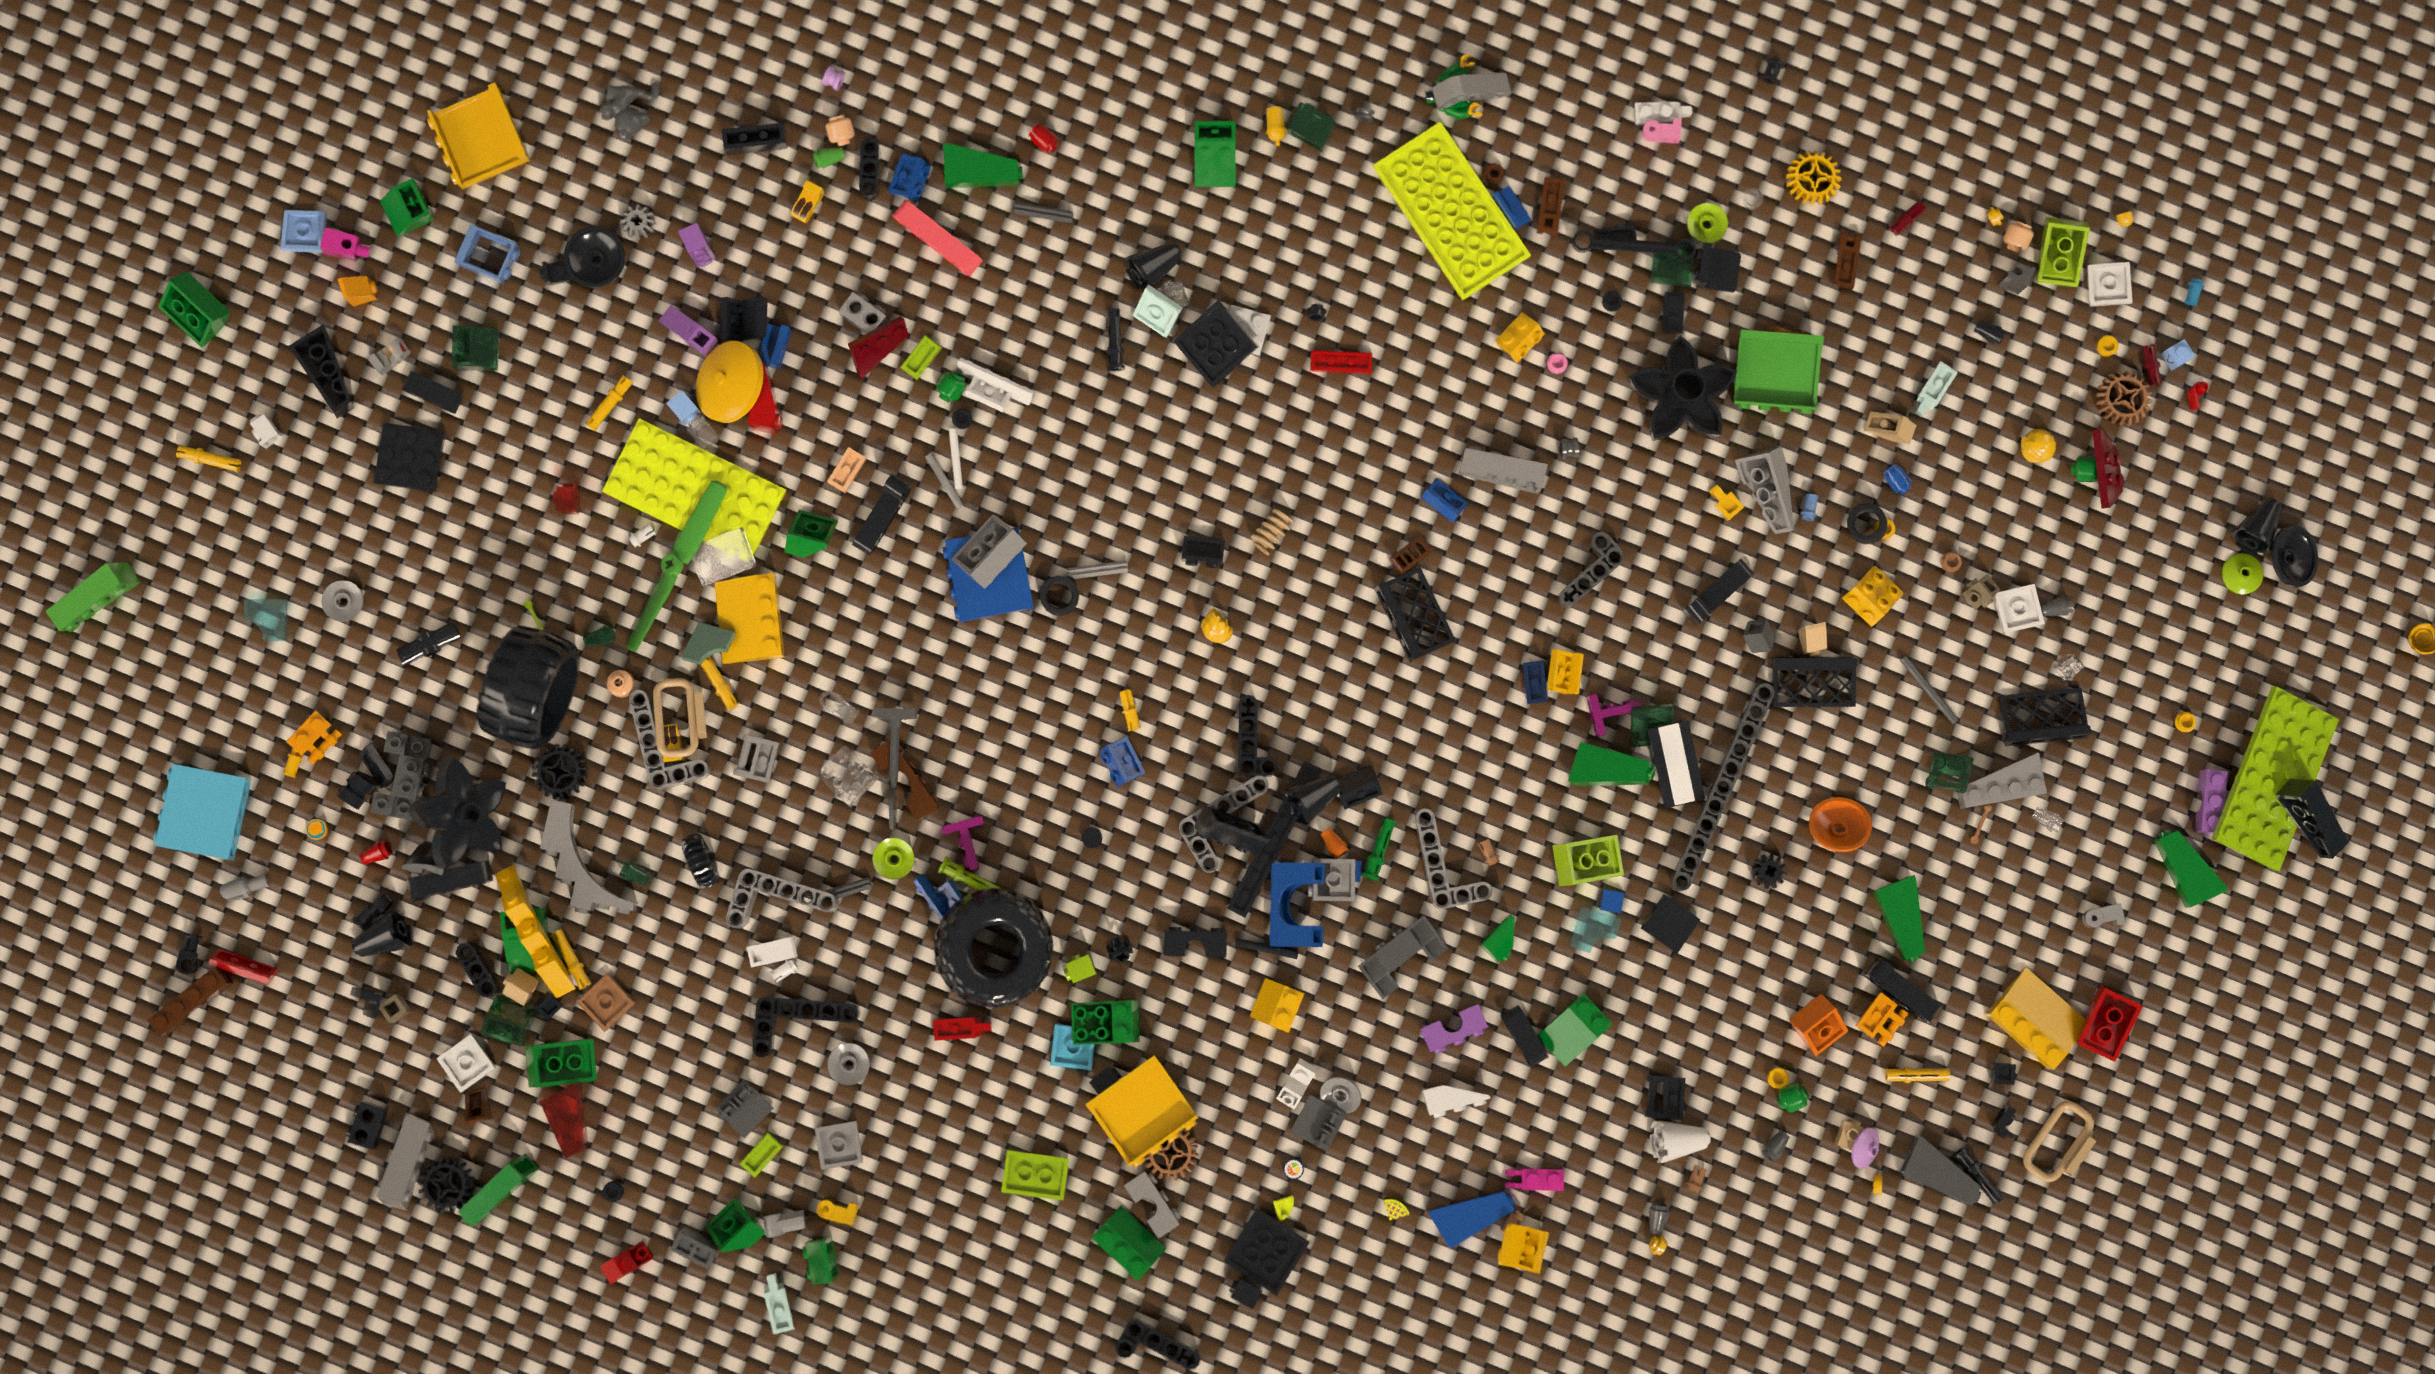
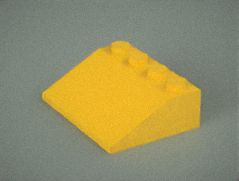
M774 573L714 582L719 628L734 631L736 634L728 652H721L722 663L730 664L784 658L777 576Z
M2027 967L2019 973L1985 1013L2041 1064L2051 1070H2054L2070 1052L2078 1040L2085 1021L2083 1016Z

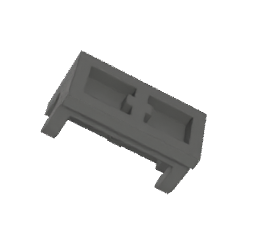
M2016 263L2014 266L2020 268L2022 272L2017 274L2007 271L2005 273L2007 276L2000 280L1997 286L2018 295L2028 287L2036 269L2032 266L2030 268L2024 264Z
M685 1226L679 1232L671 1251L709 1269L720 1249L715 1241Z

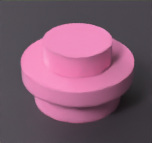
M1560 353L1552 354L1547 360L1548 369L1555 374L1564 372L1568 365L1566 357Z

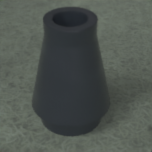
M1978 321L1973 332L1978 333L1992 345H2000L2006 330L2002 329V326Z

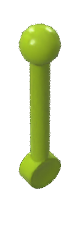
M527 600L524 603L525 608L529 609L538 628L544 630L532 608L533 603Z

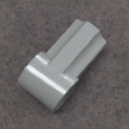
M804 1210L763 1217L767 1238L807 1228Z

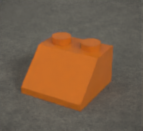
M1822 994L1811 1000L1809 1004L1789 1018L1797 1034L1815 1056L1819 1055L1848 1032L1836 1007Z

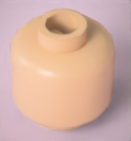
M844 115L830 118L829 122L825 125L829 141L831 143L837 142L838 146L850 143L849 139L855 135L851 119Z
M2019 221L2009 224L2003 237V241L2008 244L2007 249L2017 253L2019 249L2026 250L2034 235L2033 231L2030 230L2031 226Z
M624 670L612 672L606 682L609 692L620 698L629 696L634 691L636 685L633 676Z

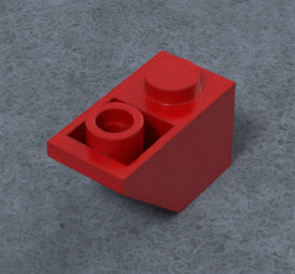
M641 1241L601 1265L600 1268L611 1285L646 1264L653 1257L645 1243Z

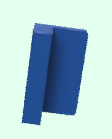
M1510 186L1500 192L1495 191L1493 193V200L1514 231L1531 221V218Z
M767 325V335L763 338L759 351L760 359L765 366L781 369L792 332L790 327Z

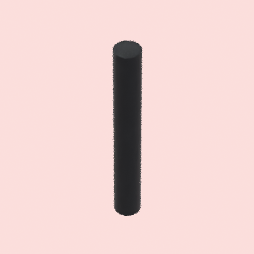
M1238 938L1236 944L1238 947L1297 959L1299 951Z

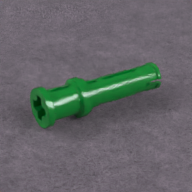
M1383 818L1372 854L1367 856L1368 863L1365 871L1361 874L1362 877L1379 881L1378 875L1381 866L1385 864V859L1383 858L1396 824L1395 821Z

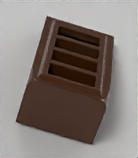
M1420 535L1391 556L1388 561L1401 576L1432 553L1433 550ZM1418 542L1426 550L1424 553H1422L1421 550L1417 547L1416 544ZM1411 547L1414 548V550L1418 553L1419 557H1415V555L1410 550ZM1405 552H1407L1413 560L1411 563L1405 557ZM1401 557L1407 566L1403 567L1397 558Z

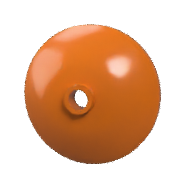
M1834 797L1821 801L1813 808L1809 818V829L1813 838L1823 847L1832 851L1848 852L1860 848L1868 841L1872 831V820L1867 810L1856 801L1843 797Z

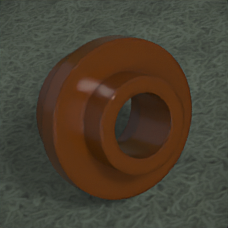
M1497 163L1489 164L1484 170V178L1491 184L1501 182L1504 177V169ZM1496 171L1498 175L1496 177H1492L1490 175V172Z

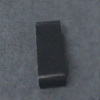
M874 138L864 139L860 148L859 189L866 200L876 199L880 188L881 150L877 140ZM873 145L876 147L874 152H866L868 146ZM872 165L875 167V170L872 173H866L865 168ZM868 185L875 187L871 193L864 192V189Z
M410 371L402 387L403 391L453 414H456L464 398L463 394L413 371Z
M471 943L460 944L456 948V957L477 992L483 997L496 996L500 991V985L478 948ZM465 947L471 949V956L469 958L463 956ZM479 964L482 967V973L476 976L473 969ZM488 982L493 986V990L489 994L484 990V986Z
M1519 1005L1500 1015L1531 1068L1549 1058Z

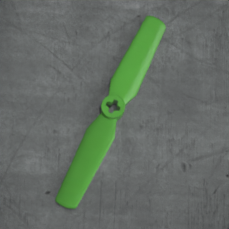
M715 480L710 482L676 539L671 554H667L662 559L661 569L664 573L654 588L626 643L630 651H637L669 596L678 577L677 575L683 570L684 563L688 565L697 553L727 492V487L721 482Z

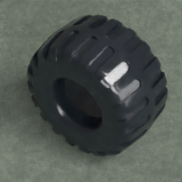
M523 625L516 626L509 630L506 636L501 639L499 647L492 654L491 662L487 665L485 677L481 682L482 688L478 695L477 721L483 732L501 741L524 748L539 749L546 746L553 739L567 715L579 676V651L571 641L550 631Z
M982 889L965 895L956 901L944 914L934 940L935 962L945 984L961 999L982 1007H1006L1025 1000L1041 986L1040 984L1049 973L1053 959V937L1047 919L1031 900L1007 889ZM1001 925L1008 927L1019 940L1020 953L1018 960L1012 968L1004 973H986L979 969L972 959L971 946L973 939L979 931L987 926Z

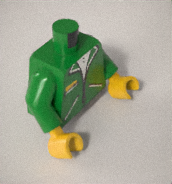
M1463 55L1460 61L1444 70L1436 80L1435 86L1453 76L1469 75L1468 69H1465V67L1471 68L1475 65L1474 62L1467 64V59L1472 57V55ZM1425 91L1427 104L1435 102L1433 91ZM1473 100L1459 101L1450 107L1439 109L1440 112H1444L1447 116L1457 120L1472 117V115L1476 117L1482 116L1481 112H1476V109L1482 107V105L1473 103Z

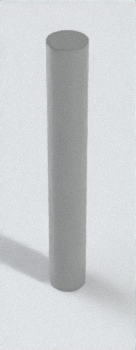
M932 453L928 454L925 458L956 509L961 508L963 503L934 455Z

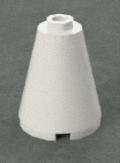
M1655 1121L1651 1125V1129L1654 1128V1134H1650V1147L1653 1157H1658L1659 1159L1656 1161L1657 1163H1665L1706 1149L1711 1142L1710 1133L1703 1127L1664 1121Z

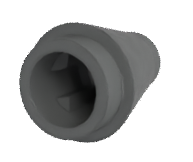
M2063 595L2045 604H2041L2043 616H2066L2068 613L2073 612L2070 596L2065 597Z
M1780 1130L1762 1146L1761 1154L1771 1162L1779 1160L1790 1139L1789 1135Z
M1652 1202V1206L1649 1207L1650 1233L1662 1234L1670 1212L1668 1210L1669 1205Z

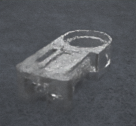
M832 691L823 692L819 698L820 705L848 725H852L855 718L860 714L859 709L855 710V707ZM826 695L834 696L835 703L832 706L824 704L823 700Z

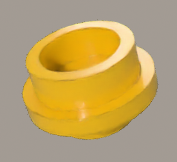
M1993 206L1990 207L1986 214L1993 226L2001 225L2000 220L2004 218L1999 208L1994 209Z
M2181 712L2175 718V726L2181 732H2190L2196 726V719L2190 712Z
M1663 1235L1652 1237L1649 1242L1650 1253L1661 1255L1665 1251L1668 1242Z

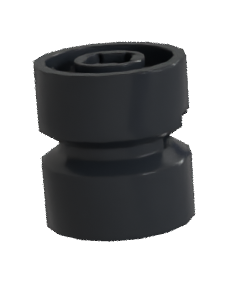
M352 771L346 780L348 784L342 785L336 796L359 810L365 802L364 796L370 795L376 785L359 773Z

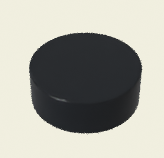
M1090 827L1084 830L1082 842L1086 847L1096 848L1101 844L1103 837L1097 828Z

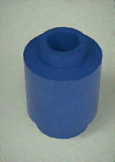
M1894 464L1883 472L1884 479L1895 494L1900 492L1902 495L1912 488L1909 485L1912 483V480L1901 466L1899 467L1897 464Z

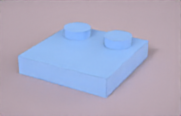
M284 210L281 250L286 252L323 253L320 245L324 229L326 228L327 213L325 211Z

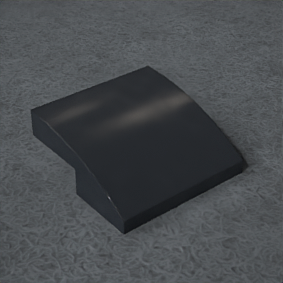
M432 844L418 845L402 865V869L418 875H422L425 870L443 875L448 868L436 867L432 856Z
M1663 894L1640 929L1678 954L1700 919Z

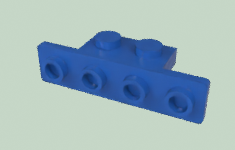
M924 874L913 880L919 893L923 894L930 909L935 911L939 917V921L942 920L948 909L963 897L951 879L936 890Z

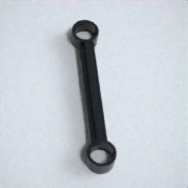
M1586 230L1578 231L1572 239V246L1579 253H1585L1593 248L1675 255L1680 261H1688L1696 251L1695 244L1689 239H1681L1677 243L1607 238L1592 236ZM1580 235H1585L1589 238L1590 244L1587 248H1580L1576 244L1575 239ZM1680 244H1688L1692 249L1691 255L1688 257L1681 256L1677 249Z

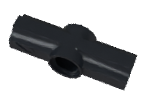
M451 622L435 631L431 630L416 637V640L396 650L403 665H408L424 656L429 657L442 650V647L461 639V636L454 622Z

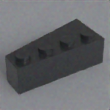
M324 324L288 346L337 419L355 408Z
M2290 779L2275 794L2320 858L2333 859L2349 843L2317 780Z

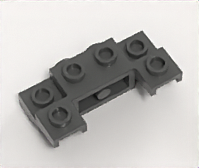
M391 731L387 732L383 751L399 754L391 795L374 792L370 813L414 821L406 810L415 801L424 797L426 791L424 780L430 772L428 762L433 740Z
M1424 915L1404 931L1402 928L1392 934L1393 939L1388 943L1385 940L1375 947L1377 951L1357 966L1382 1000L1399 987L1389 973L1422 949L1429 959L1433 961L1449 949Z

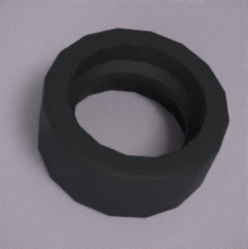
M1871 503L1856 506L1847 518V527L1852 538L1862 544H1873L1880 541L1885 536L1888 528L1883 510ZM1866 512L1875 514L1879 519V528L1871 535H1862L1855 528L1857 517Z
M1051 577L1041 587V604L1052 615H1068L1078 604V588L1067 577ZM1056 584L1067 586L1072 594L1069 604L1062 608L1052 606L1047 598L1049 589Z

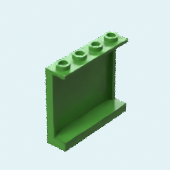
M1740 330L1733 404H1738L1737 408L1750 409V405H1757L1758 410L1770 411L1771 407H1779L1781 412H1791V408L1800 409L1799 413L1812 414V410H1817V393L1824 336Z

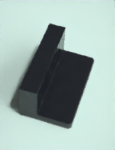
M1370 765L1338 778L1341 782L1339 797L1345 810L1383 795L1378 778Z
M352 987L350 995L366 1000L363 1015L376 1019L382 994L372 990Z

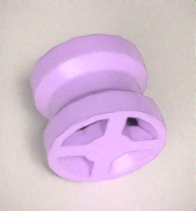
M829 66L824 74L822 84L825 86L830 85L834 90L838 91L844 82L846 73L842 70L837 71L833 66Z

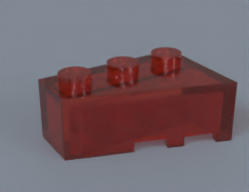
M577 1083L539 1101L565 1159L589 1149L582 1083Z

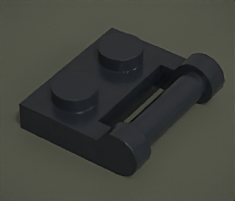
M1647 1075L1649 1089L1645 1117L1683 1120L1686 1078ZM1657 1082L1663 1083L1661 1112L1655 1111Z

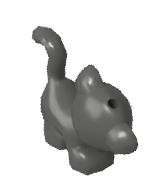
M653 83L651 85V93L635 89L631 86L609 85L606 95V102L609 103H604L602 120L608 121L612 119L613 115L615 116L614 126L618 130V136L622 141H628L631 136L637 134L651 120L647 114L639 112L637 109L629 107V105L637 97L648 101L656 99L660 92L659 84Z

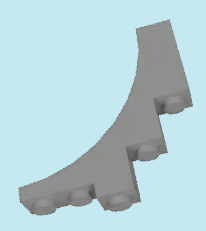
M551 800L540 849L546 850L545 854L558 856V853H560L555 878H560V883L572 885L573 881L575 882L570 906L575 907L574 912L587 914L588 910L594 911L595 903H597V908L609 910L611 906L618 908L617 912L630 914V911L636 912L638 903L622 899L608 891L595 880L585 867L574 838L573 820L575 805Z

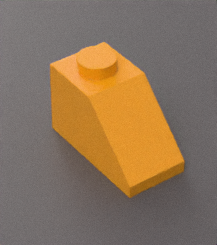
M367 276L338 279L343 298L352 306L377 300V285L375 281H372Z

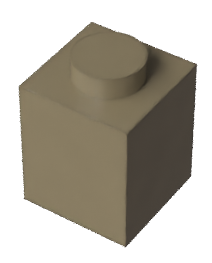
M401 994L393 995L381 1003L379 1007L388 1023H396L412 1012Z

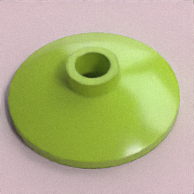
M1703 203L1697 205L1690 212L1687 219V228L1695 240L1701 243H1714L1720 240L1726 233L1728 219L1723 209L1712 203ZM1708 222L1710 224V227L1705 228L1703 226V223Z
M2240 553L2231 556L2224 563L2222 579L2226 587L2232 592L2249 594L2261 585L2263 569L2255 557ZM2243 569L2247 570V577L2242 575Z
M889 838L879 843L875 848L873 865L876 871L884 878L900 879L911 871L914 865V853L910 845L904 840ZM896 855L898 861L892 863L890 861L891 856Z

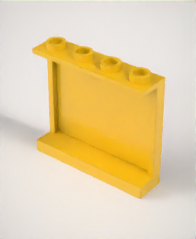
M496 83L488 85L489 90L437 112L427 111L430 117L427 118V122L431 130L435 129L437 134L434 137L439 148H443L445 153L442 155L446 166H450L453 173H450L451 179L455 185L458 184L462 189L530 161L500 88Z
M1155 1055L1085 1104L1129 1167L1131 1165L1137 1167L1143 1163L1145 1155L1150 1152L1152 1155L1163 1148L1161 1146L1162 1143L1166 1140L1170 1143L1180 1136L1178 1132L1183 1128L1186 1130L1192 1128L1197 1124L1195 1120L1198 1118Z

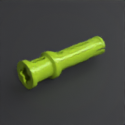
M947 856L937 872L939 874L944 873L953 878V881H961L976 890L1000 888L965 870L966 867L964 865H958L950 861Z

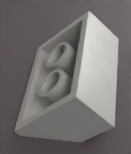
M993 514L951 560L985 589L1007 567L1008 563L1021 552L1027 543L1010 526Z

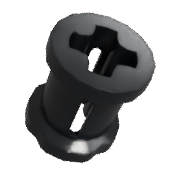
M1768 58L1766 61L1767 67L1764 74H1761L1760 79L1769 84H1777V78L1780 70L1784 68V63L1774 58Z

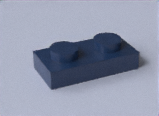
M1545 661L1523 663L1527 704L1549 702Z

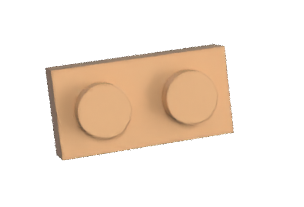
M848 447L827 483L846 493L867 458Z

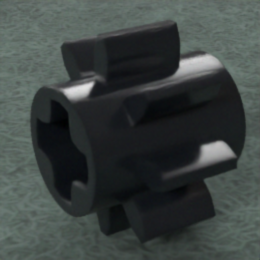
M1123 937L1113 938L1110 941V945L1106 946L1110 960L1115 959L1119 963L1127 961L1130 954L1133 953L1130 940H1125Z

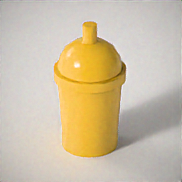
M1270 107L1266 109V133L1272 141H1276V146H1280V141L1284 139L1287 132L1282 107Z

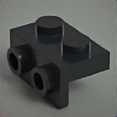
M1184 536L1181 560L1188 566H1197L1198 563L1206 564L1208 568H1218V565H1223L1225 540Z

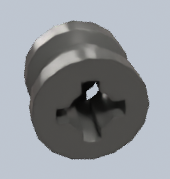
M1572 438V440L1560 439L1562 459H1566L1569 456L1579 458L1578 438Z

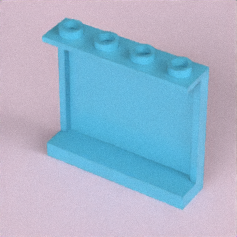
M173 764L167 774V779L169 780L168 787L163 792L164 805L158 815V820L160 821L159 828L154 833L155 846L234 861L252 779Z

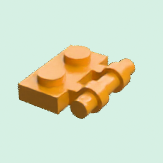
M314 711L286 742L300 755H303L308 750L311 755L307 761L314 765L317 760H321L325 756L324 753L331 746L333 747L337 743V739L342 734L336 729L331 734H328L326 730L331 724L317 711ZM321 736L325 741L316 748L312 744Z
M1879 992L1855 1026L1871 1038H1874L1878 1032L1881 1037L1877 1043L1884 1047L1888 1041L1893 1039V1034L1899 1026L1902 1027L1908 1013L1903 1009L1898 1014L1894 1013L1893 1011L1897 1004ZM1890 1018L1892 1020L1891 1024L1887 1029H1884L1882 1027L1883 1024Z

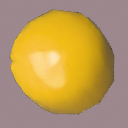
M2429 623L2417 624L2410 630L2408 641L2415 652L2422 655L2435 652L2434 625Z

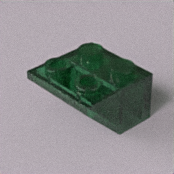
M1300 102L1288 126L1287 134L1323 153L1335 132L1336 121L1328 113L1324 112L1321 114L1316 111L1313 105Z
M453 325L452 367L457 371H498L499 330L474 325Z
M497 994L486 1014L480 1034L517 1046H525L536 1010L533 1004L526 1003L523 1006L509 997Z

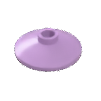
M1870 1127L1863 1129L1854 1141L1852 1161L1858 1168L1868 1167L1878 1154L1879 1135L1875 1129Z

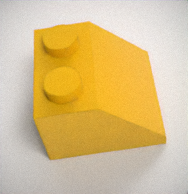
M1265 978L1249 1017L1289 1033L1304 993Z

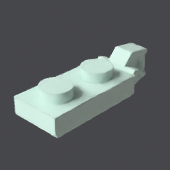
M1940 361L1919 393L1916 401L1920 404L1914 413L1922 417L1928 408L1933 410L1958 372Z
M776 1273L766 1276L768 1286L764 1287V1296L773 1334L793 1330L795 1327L786 1288L783 1283H778Z

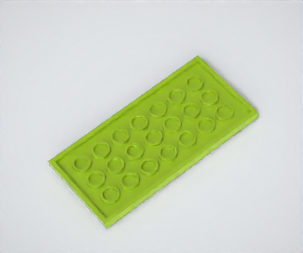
M2272 686L2213 833L2212 840L2274 871H2280L2297 825L2275 794L2290 779L2316 780L2339 719L2279 687Z

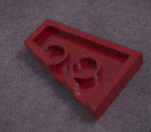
M901 316L848 343L857 375L861 379L909 336L905 320Z

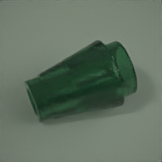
M603 626L583 636V641L587 648L609 646L616 641V636L611 626Z
M627 860L619 873L624 880L645 886L652 875L635 862Z

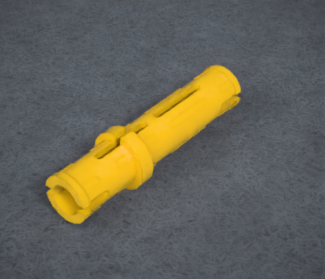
M622 375L613 389L608 390L609 394L585 424L596 432V429L618 401L621 402L623 400L622 396L633 382Z
M179 445L177 448L178 451H183L180 453L176 452L178 458L192 460L196 464L204 463L235 472L240 470V466H236L238 464L241 465L240 459L206 452L202 448L194 449Z
M707 657L701 666L714 686L715 694L721 698L727 711L733 710L739 703L733 696L730 685L726 684L711 657Z
M560 929L555 931V934L552 933L550 937H552L568 966V973L572 974L579 989L582 990L587 985H591L592 983L583 969V963L579 962L563 930Z
M1886 1068L1885 1080L1887 1082L1904 1081V1083H1910L1911 1081H1949L1950 1070L1949 1068Z

